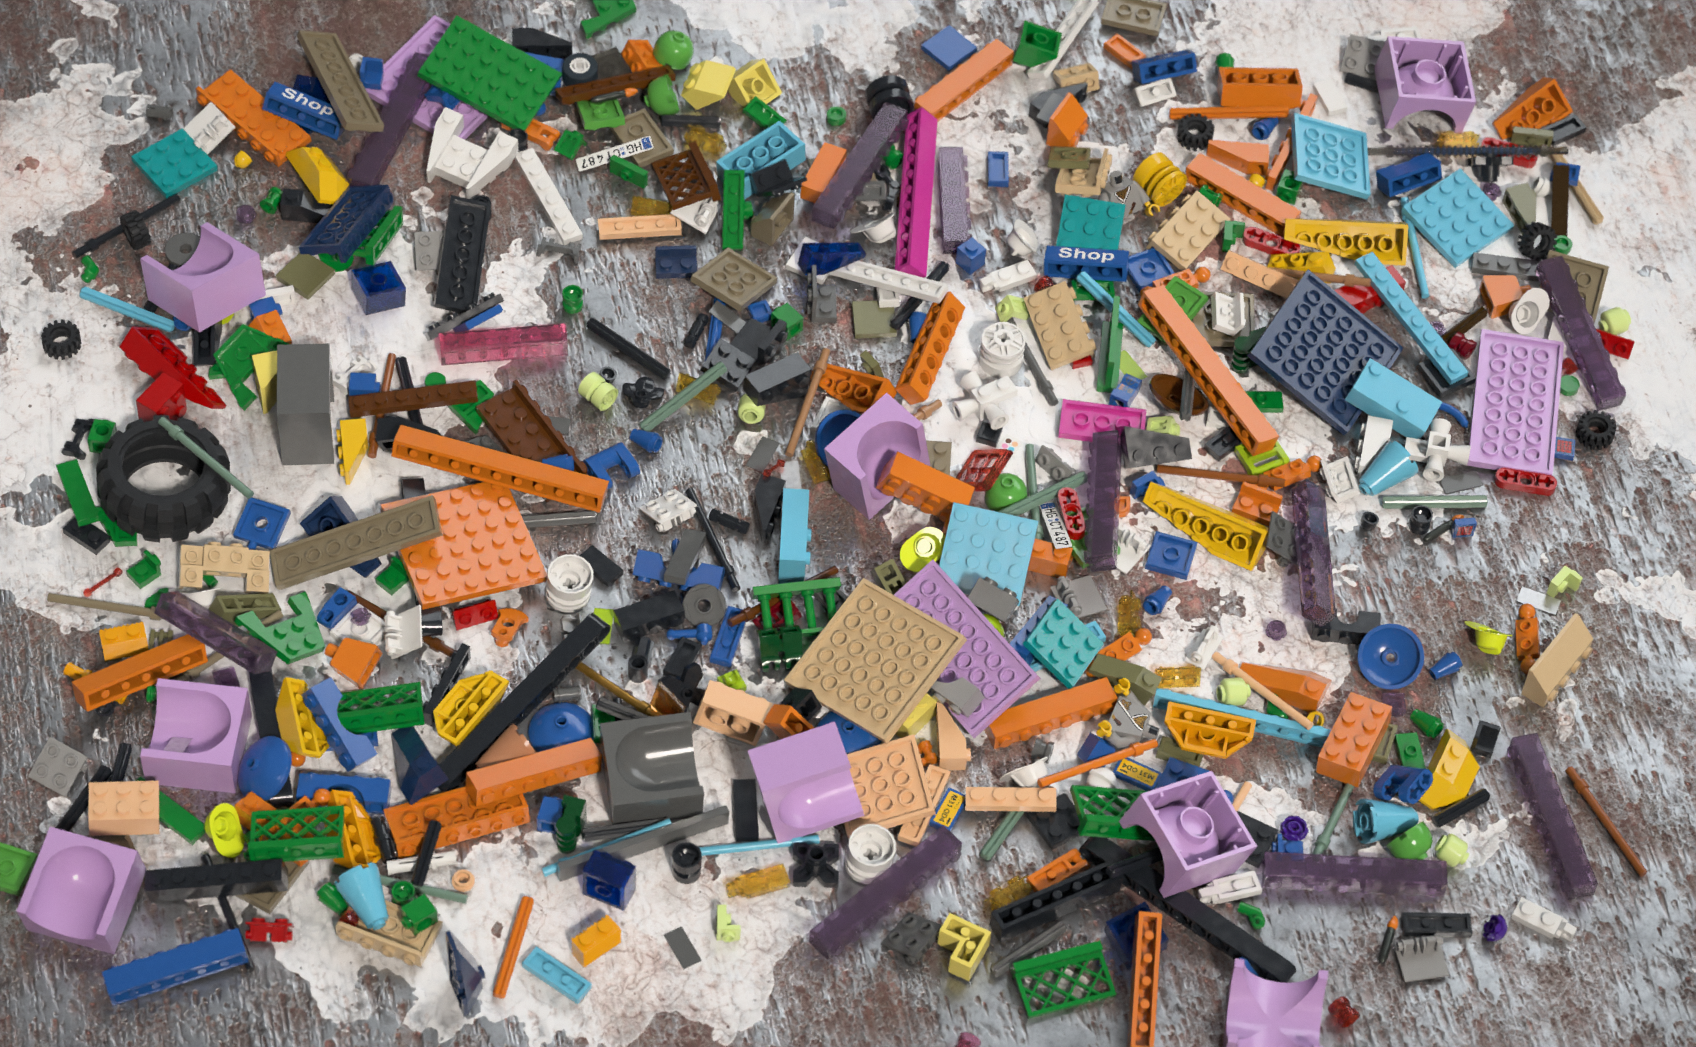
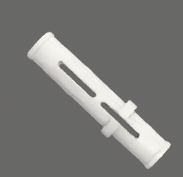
M455 850L433 853L429 868L437 870L436 867L457 865ZM418 856L391 861L387 860L388 875L414 871Z

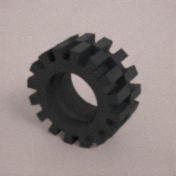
M1195 113L1191 114V117L1186 115L1185 118H1182L1177 131L1178 142L1181 143V146L1183 148L1187 146V150L1194 148L1193 151H1197V148L1200 151L1204 150V147L1207 149L1208 141L1213 140L1215 130L1211 119L1207 121V116L1202 118L1201 114L1195 116ZM1198 130L1203 134L1195 135L1190 133L1189 131Z
M134 210L120 216L121 227L124 230L123 233L133 250L136 251L151 244L149 230L139 211Z
M1531 222V225H1526V230H1521L1523 235L1518 236L1521 241L1517 242L1521 246L1518 249L1522 252V255L1536 261L1546 260L1549 250L1555 251L1556 249L1553 245H1557V241L1554 240L1557 238V235L1554 234L1555 230L1552 227L1540 222ZM1541 234V241L1534 248V241Z
M55 320L54 325L49 323L47 324L48 328H43L41 333L44 352L48 353L49 357L54 355L56 360L59 357L65 360V356L72 358V353L76 355L78 350H80L81 337L79 328L77 329L76 324L72 325L71 321L68 320L66 324L65 320H61V323ZM58 337L69 338V340L63 343L54 342Z
M1591 410L1587 411V414H1582L1576 428L1577 439L1580 438L1579 443L1582 444L1584 442V447L1586 448L1591 446V450H1594L1595 447L1598 450H1602V447L1607 448L1608 445H1611L1617 428L1615 420H1610L1611 415L1605 416L1604 411H1601V414H1599L1598 410H1594L1593 414ZM1588 427H1598L1604 433H1594Z

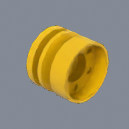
M1158 152L1147 157L1137 167L1132 180L1136 181L1144 189L1154 204L1162 207L1171 203L1180 195L1186 186L1187 176L1177 166L1173 165V162L1164 153Z

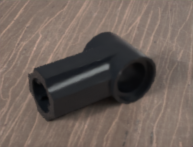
M641 636L635 639L632 655L628 660V677L632 682L641 683L648 677V668L654 649V641L650 640L649 637Z

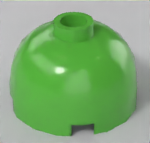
M670 30L661 34L657 39L653 55L663 66L668 64L672 66L671 69H684L688 67L693 58L694 46L686 34Z
M668 74L654 79L648 85L647 95L644 96L647 107H651L656 114L661 116L679 113L677 96L673 92L671 87L673 84Z
M1012 473L998 474L988 482L984 495L985 504L989 510L992 511L993 509L998 512L1027 498V487L1017 475Z
M1423 821L1404 832V834L1386 846L1397 860L1405 863L1415 860L1416 863H1419L1428 857L1426 852L1431 848L1432 835Z

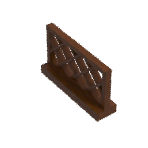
M696 141L688 143L689 150L652 162L653 169L673 210L710 197L713 202L721 200L717 183ZM688 158L685 162H679L680 160ZM665 165L668 166L666 169L660 168V167H663V166H665ZM674 167L680 168L678 171L673 170ZM686 169L692 170L690 173L685 172ZM667 176H673L671 180L665 179ZM679 178H686L683 182L678 181ZM691 180H698L695 184L690 183ZM673 186L678 187L677 190H670ZM685 188L691 189L689 192H683ZM697 190L705 191L699 194H695ZM678 197L683 198L682 200H679V201H676V202H675V200H676Z

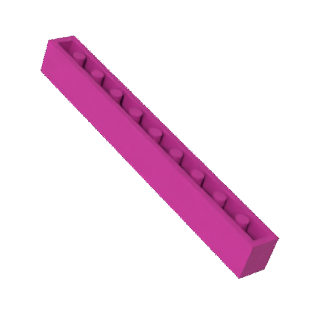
M921 107L908 114L906 118L895 270L925 278L927 275L938 119Z

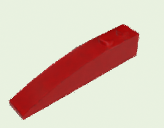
M131 327L119 347L125 352L127 358L139 365L138 368L142 372L150 375L155 380L164 372L184 385L186 399L211 409L226 408L227 405L215 390L206 387L208 383L206 379L196 374L198 369L193 364L189 365L186 362L188 357L161 330L156 327Z

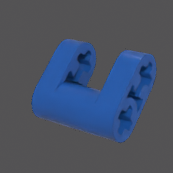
M622 442L583 460L588 469L587 474L608 480V489L613 487L612 480L606 472L611 467L619 465L629 479L640 474L637 461Z
M1391 765L1376 781L1373 793L1377 799L1391 800L1398 792L1401 802L1415 804L1431 786L1433 775L1428 769Z

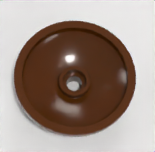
M1168 374L1153 376L1149 383L1152 395L1167 411L1179 415L1183 379ZM1197 387L1194 388L1191 416L1204 414L1209 405L1207 398Z

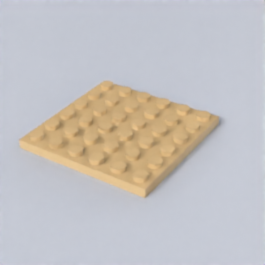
M863 578L784 681L792 688L812 690L821 705L888 744L967 639L959 632Z

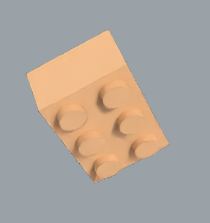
M709 680L693 723L756 746L765 728L763 721L772 708L773 703L768 702L764 698L749 695L743 690L725 686L721 682Z
M159 781L89 782V836L159 834Z

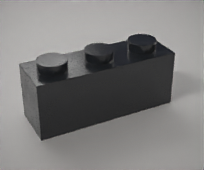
M675 590L613 610V623L623 643L635 641L636 638L656 634L670 627H677L684 623L685 610Z

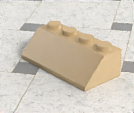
M1575 613L1528 671L1521 694L1543 708L1548 702L1552 703L1559 693L1557 690L1567 685L1570 679L1569 675L1571 673L1575 674L1582 664L1581 660L1583 658L1585 660L1588 659L1593 651V648H1591L1593 637L1578 614Z

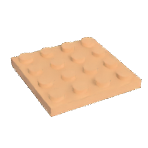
M914 734L890 741L888 744L883 743L847 754L851 766L849 770L864 812L863 817L844 823L848 839L852 832L862 825L876 824L888 829L936 814Z

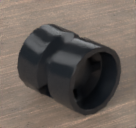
M685 842L674 848L672 852V875L677 882L691 884L701 876L702 853L697 845Z

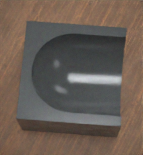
M329 343L277 345V422L282 465L334 464L330 402H334V386Z
M691 712L600 723V752L602 754L612 825L659 818H669L670 821L687 819L703 813L704 789L703 786H700L697 776L692 740Z

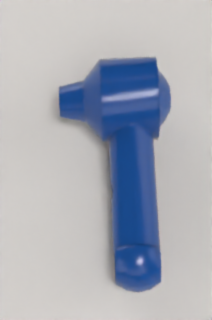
M703 623L699 624L696 629H669L666 637L669 640L681 639L682 637L696 638L702 645H707L712 639V626Z

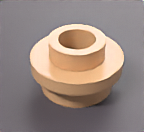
M465 869L457 871L452 877V886L459 892H467L475 884L473 874ZM462 880L467 881L466 883H459Z

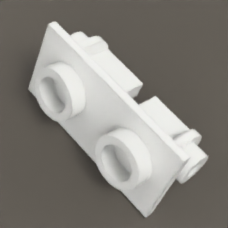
M1211 625L1207 629L1202 630L1185 658V662L1205 670L1212 655L1223 640V637L1218 636V628Z

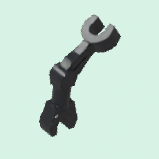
M882 164L880 171L875 167L873 171L877 180L885 181L888 185L889 194L887 195L883 210L891 212L900 184L890 177L891 173L888 167Z

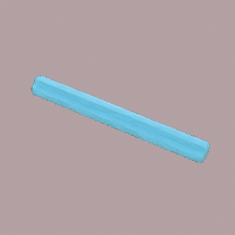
M1081 272L1076 280L1109 312H1112L1113 298L1086 272ZM1120 305L1118 320L1146 347H1151L1156 339Z
M84 287L80 291L82 299L167 332H171L175 328L173 320L88 287Z

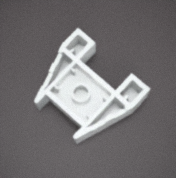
M445 107L435 124L427 166L428 183H431L435 175L466 188L467 199H473L486 184L494 181L499 173L504 172L510 167L518 153V139L499 131L489 150L484 149L459 137L464 128L463 115Z

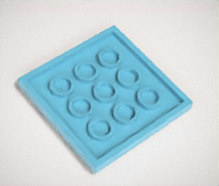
M1294 113L1291 117L1294 180L1367 200L1371 195L1367 134Z
M1461 168L1404 205L1401 209V212L1454 268L1470 259L1474 252L1478 253L1498 240L1515 226Z
M953 502L939 566L966 595H970L979 577L985 579L987 576L997 582L999 589L1004 590L1006 587L1017 594L1016 598L1019 600L1017 606H1020L1039 521Z

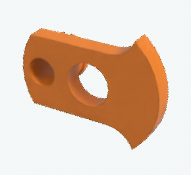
M512 608L498 609L500 617L494 625L491 635L496 638L495 644L499 647L508 646L509 641L513 640L520 626L523 623L529 622V618L525 613ZM509 622L512 623L513 626L506 627L503 625V623Z

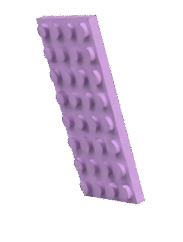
M1481 329L1469 440L1471 449L1467 466L1492 470L1504 467L1553 475L1564 342Z
M934 560L930 561L894 594L899 599L966 637L967 641L938 677L937 681L949 683L963 677L979 688L985 697L968 718L962 713L960 715L955 714L950 710L949 704L943 703L973 738H976L1041 679Z

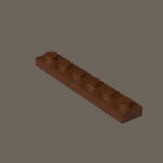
M669 65L556 88L555 96L562 105H571L574 102L590 101L594 96L625 90L626 88L646 89L654 79L667 74L671 81H675V73Z
M476 380L348 396L351 418L478 402Z

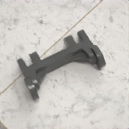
M547 237L542 238L541 244L537 248L536 255L538 257L546 251L570 255L574 260V264H578L582 244L574 247L575 243L570 242L569 246L554 243L555 239L550 238L549 242H546Z

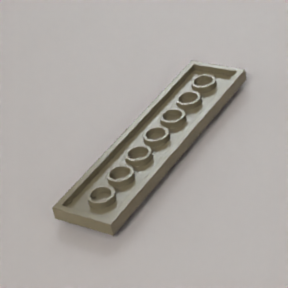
M299 30L297 38L343 128L349 131L382 132L384 123L337 34Z
M432 495L270 550L276 588L282 590L442 536L436 499Z

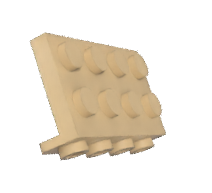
M1104 148L1102 158H1090L1089 169L1060 168L1055 184V193H1060L1061 195L1081 194L1084 197L1100 195L1102 188L1106 187V181L1112 166V154H1109V148Z
M1196 191L1192 196L1188 194L1181 202L1183 206L1181 208L1177 206L1170 214L1172 218L1170 220L1165 219L1158 227L1160 231L1158 233L1154 231L1147 239L1150 243L1146 249L1154 247L1181 271L1186 270L1224 228L1225 220H1231L1199 191Z
M1066 281L1023 298L1051 370L1091 355L1092 359L1096 357L1094 351L1097 350L1093 338L1089 339L1087 336L1090 333L1087 322H1082L1080 318L1084 314L1080 304L1075 305L1073 299L1077 298L1073 287L1068 288Z
M385 900L389 919L381 929L373 930V928H367L350 906L342 921L337 922L336 935L342 940L356 942L365 949H374L386 957H395L407 965L422 967L443 927L442 921L438 920L437 923L414 936L411 930H406L400 921L402 917L401 907L403 906Z

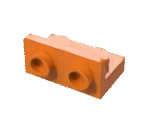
M628 40L621 52V56L631 72L663 66L655 59L653 55L654 49L648 40Z
M1243 482L1240 493L1232 507V512L1269 526L1271 511L1278 514L1283 496L1274 491L1260 488L1255 484Z

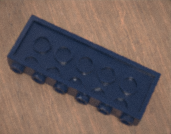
M389 185L347 187L298 247L300 254L314 256L325 253L329 255L338 253L340 262L346 263L392 206L394 197L390 192Z

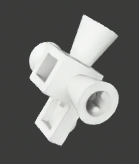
M977 372L966 374L961 379L960 385L970 393V399L952 402V410L957 420L961 422L975 413L980 421L988 419L993 430L1004 427L1009 421V416L999 408V403L1017 396L1018 389L1008 376L983 385Z
M1437 418L1430 423L1431 431L1428 441L1406 437L1404 447L1411 454L1408 457L1409 460L1427 463L1423 476L1429 481H1440L1444 478L1443 466H1445L1447 459L1467 466L1471 445L1450 446L1451 435L1448 433L1451 429V423L1448 420Z

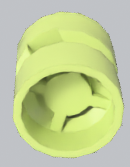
M592 372L582 380L578 393L586 400L591 401L600 411H605L617 399L618 389L612 384L605 382V379L598 373Z

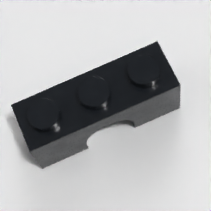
M1315 606L1312 617V640L1336 642L1344 645H1360L1362 639L1370 630L1380 626L1381 613L1359 611L1355 623L1345 624L1338 619L1337 608Z

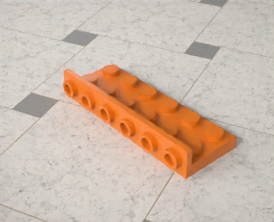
M231 69L204 90L200 86L195 88L197 93L196 99L201 106H207L212 102L235 126L233 130L236 131L237 135L242 140H247L256 152L260 151L269 163L273 162L277 167H280L288 160L286 157L288 151L305 147L312 141L311 136L296 123L263 110L265 98Z
M465 787L422 798L413 805H410L408 802L383 809L399 859L420 853L430 820L438 821L442 825L435 849L530 822L529 808L523 794L476 806Z

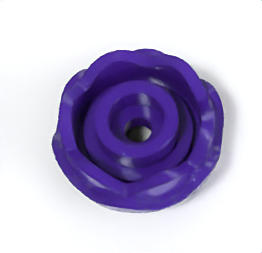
M1289 816L1280 824V832L1286 840L1301 841L1308 834L1307 824L1299 816Z
M1500 914L1491 915L1490 921L1484 924V933L1482 935L1487 938V941L1496 942L1505 936L1508 926L1504 917Z

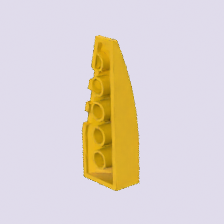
M1285 219V240L1321 251H1328L1329 253L1352 260L1373 252L1383 265L1406 266L1408 224L1405 222Z
M1150 482L1143 499L1146 505L1172 522L1179 530L1188 534L1191 539L1205 547L1212 555L1253 571L1266 550L1268 527L1198 498Z

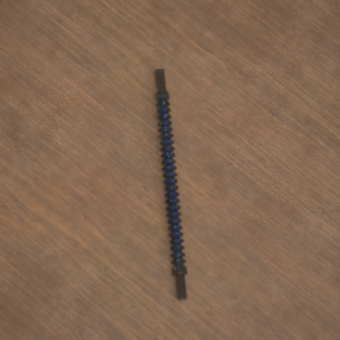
M1387 145L1386 147L1368 148V156L1386 155L1387 158H1392L1393 155H1396L1398 158L1399 155H1402L1404 158L1407 155L1409 158L1410 155L1416 157V155L1420 156L1430 153L1431 155H1436V157H1439V155H1442V157H1445V155H1448V157H1451V155H1454V157L1457 155L1460 157L1462 155L1474 157V155L1483 156L1485 153H1495L1496 157L1497 155H1500V157L1503 155H1511L1513 157L1514 155H1517V157H1520V155H1523V157H1526V155H1529V157L1540 155V157H1547V155H1568V147H1548L1547 145H1540V147L1537 145L1535 147H1532V145H1529V147H1526V145H1523V147H1520V145H1517V147H1514V145L1511 147L1508 145L1506 147H1503V145H1500V147H1497V145H1494V147H1491V145L1485 147V145L1483 147L1479 145L1477 147H1474V145H1471V147H1468V145L1462 147V145L1459 147L1456 145L1454 147L1450 145L1448 147H1445V145H1442V147H1439V145L1428 147L1425 145V147L1419 145L1417 148L1414 145L1411 148L1408 145L1405 148L1402 145L1400 148L1398 145L1396 147Z

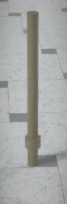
M48 593L47 596L48 602L150 617L151 620L160 621V619L178 621L179 617L178 612L165 611L160 607L154 606L146 608Z
M278 610L261 622L265 627H269L284 616ZM246 631L207 657V663L185 671V673L174 680L187 682L195 680L202 671L243 645L244 639L253 638L249 635L250 631Z

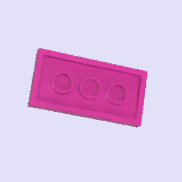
M1063 399L1058 438L1121 446L1119 427L1127 426L1145 430L1147 410Z

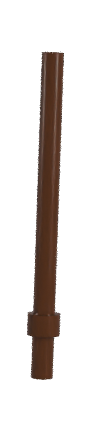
M832 566L805 581L828 579L839 573L838 568ZM771 598L769 601L770 607L779 602L780 598ZM759 603L753 607L741 610L740 614L727 620L729 626L733 627L743 621L748 622L754 619L755 615L761 613V604Z
M348 591L356 596L357 604H361L384 620L387 611L354 592ZM422 637V642L429 645V648L437 653L441 652L451 658L455 651L437 637Z

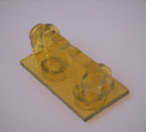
M697 124L695 126L687 125L690 132H686L684 135L686 143L696 141L700 148L702 142H705L702 149L713 155H720L722 153L723 147L721 146L727 147L722 135L716 132L712 134L706 132L704 127Z
M1444 131L1437 138V141H1442L1438 143V148H1457V145H1460V148H1479V143L1476 142L1480 134H1475L1473 131H1466L1462 134H1455L1454 131Z
M633 196L631 215H669L672 211L670 203L666 201L643 198L641 196Z
M679 373L676 391H682L697 378L690 376L688 373ZM710 384L693 398L715 405L716 396L720 395L721 388L718 387V384Z
M808 440L805 449L800 450L814 484L830 480L829 468L820 460L816 452L815 442Z
M1130 590V596L1122 595L1119 599L1118 614L1122 617H1118V631L1122 636L1129 632L1135 635L1136 631L1141 628L1139 611L1142 608L1140 598L1135 596L1133 590Z
M1192 665L1191 667L1162 668V666H1159L1158 669H1155V674L1162 678L1157 688L1200 687L1201 667Z
M1019 875L1006 881L1009 886L1001 889L1000 886L988 892L990 897L983 901L990 900L992 903L990 907L993 911L1012 903L1010 895H1012L1015 901L1030 895L1032 887L1023 880L1028 875L1022 878Z

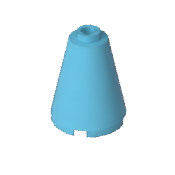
M1389 441L1359 479V489L1366 496H1374L1415 476L1419 469L1415 461L1411 463L1408 457L1411 454L1397 441Z
M1360 799L1357 801L1356 805H1359L1358 810L1353 811L1354 831L1356 836L1362 838V841H1360L1362 844H1371L1406 832L1419 821L1418 813L1413 807L1370 799Z
M367 863L369 866L363 869L359 865L341 874L338 877L340 882L335 881L334 884L365 926L369 929L378 930L386 925L389 917L379 868L376 863Z

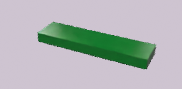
M724 170L723 251L727 248L733 251H743L745 170Z
M77 459L56 465L78 527L100 521Z
M140 776L136 781H147V780H145L143 777ZM159 790V821L193 845L206 833L204 823Z

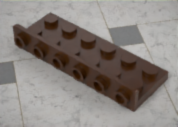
M518 380L513 381L511 389L476 406V412L509 454L541 463L542 459L568 454V456H573L574 472L587 475L588 469L585 463L579 461L574 449L565 443L561 432L555 430L550 418L541 412L537 401L531 399L527 388L521 385ZM543 498L546 503L551 501L550 499Z

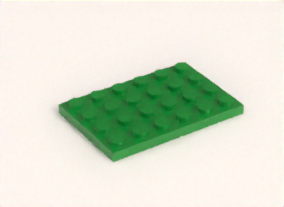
M457 15L418 71L417 76L506 126L526 131L560 80L562 73Z

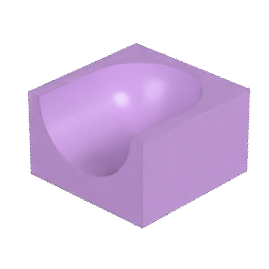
M1388 36L1374 67L1385 128L1393 129L1399 120L1411 113L1422 110H1437L1451 116L1454 133H1462L1476 104L1464 42Z
M208 222L201 225V237L198 247L193 256L183 266L170 270L148 255L140 258L148 300L198 332L205 330L266 296L259 254Z
M888 393L884 394L824 448L833 489L868 520L894 498V496L883 494L876 486L883 467L897 451L928 466L930 465L923 423Z
M158 678L156 684L157 709L153 736L149 749L142 748L140 754L145 780L159 781V785L236 793L239 765L244 755L252 718L248 688ZM172 737L192 739L183 753L164 751Z
M835 722L748 750L778 844L864 816L849 770L851 766Z
M1212 771L1140 794L1119 821L1123 829L1134 825L1144 827L1156 840L1162 853L1165 868L1164 881L1160 888L1164 898L1206 884L1214 879L1234 874L1257 847Z
M50 827L16 912L28 931L115 954L145 876L146 867L137 850Z

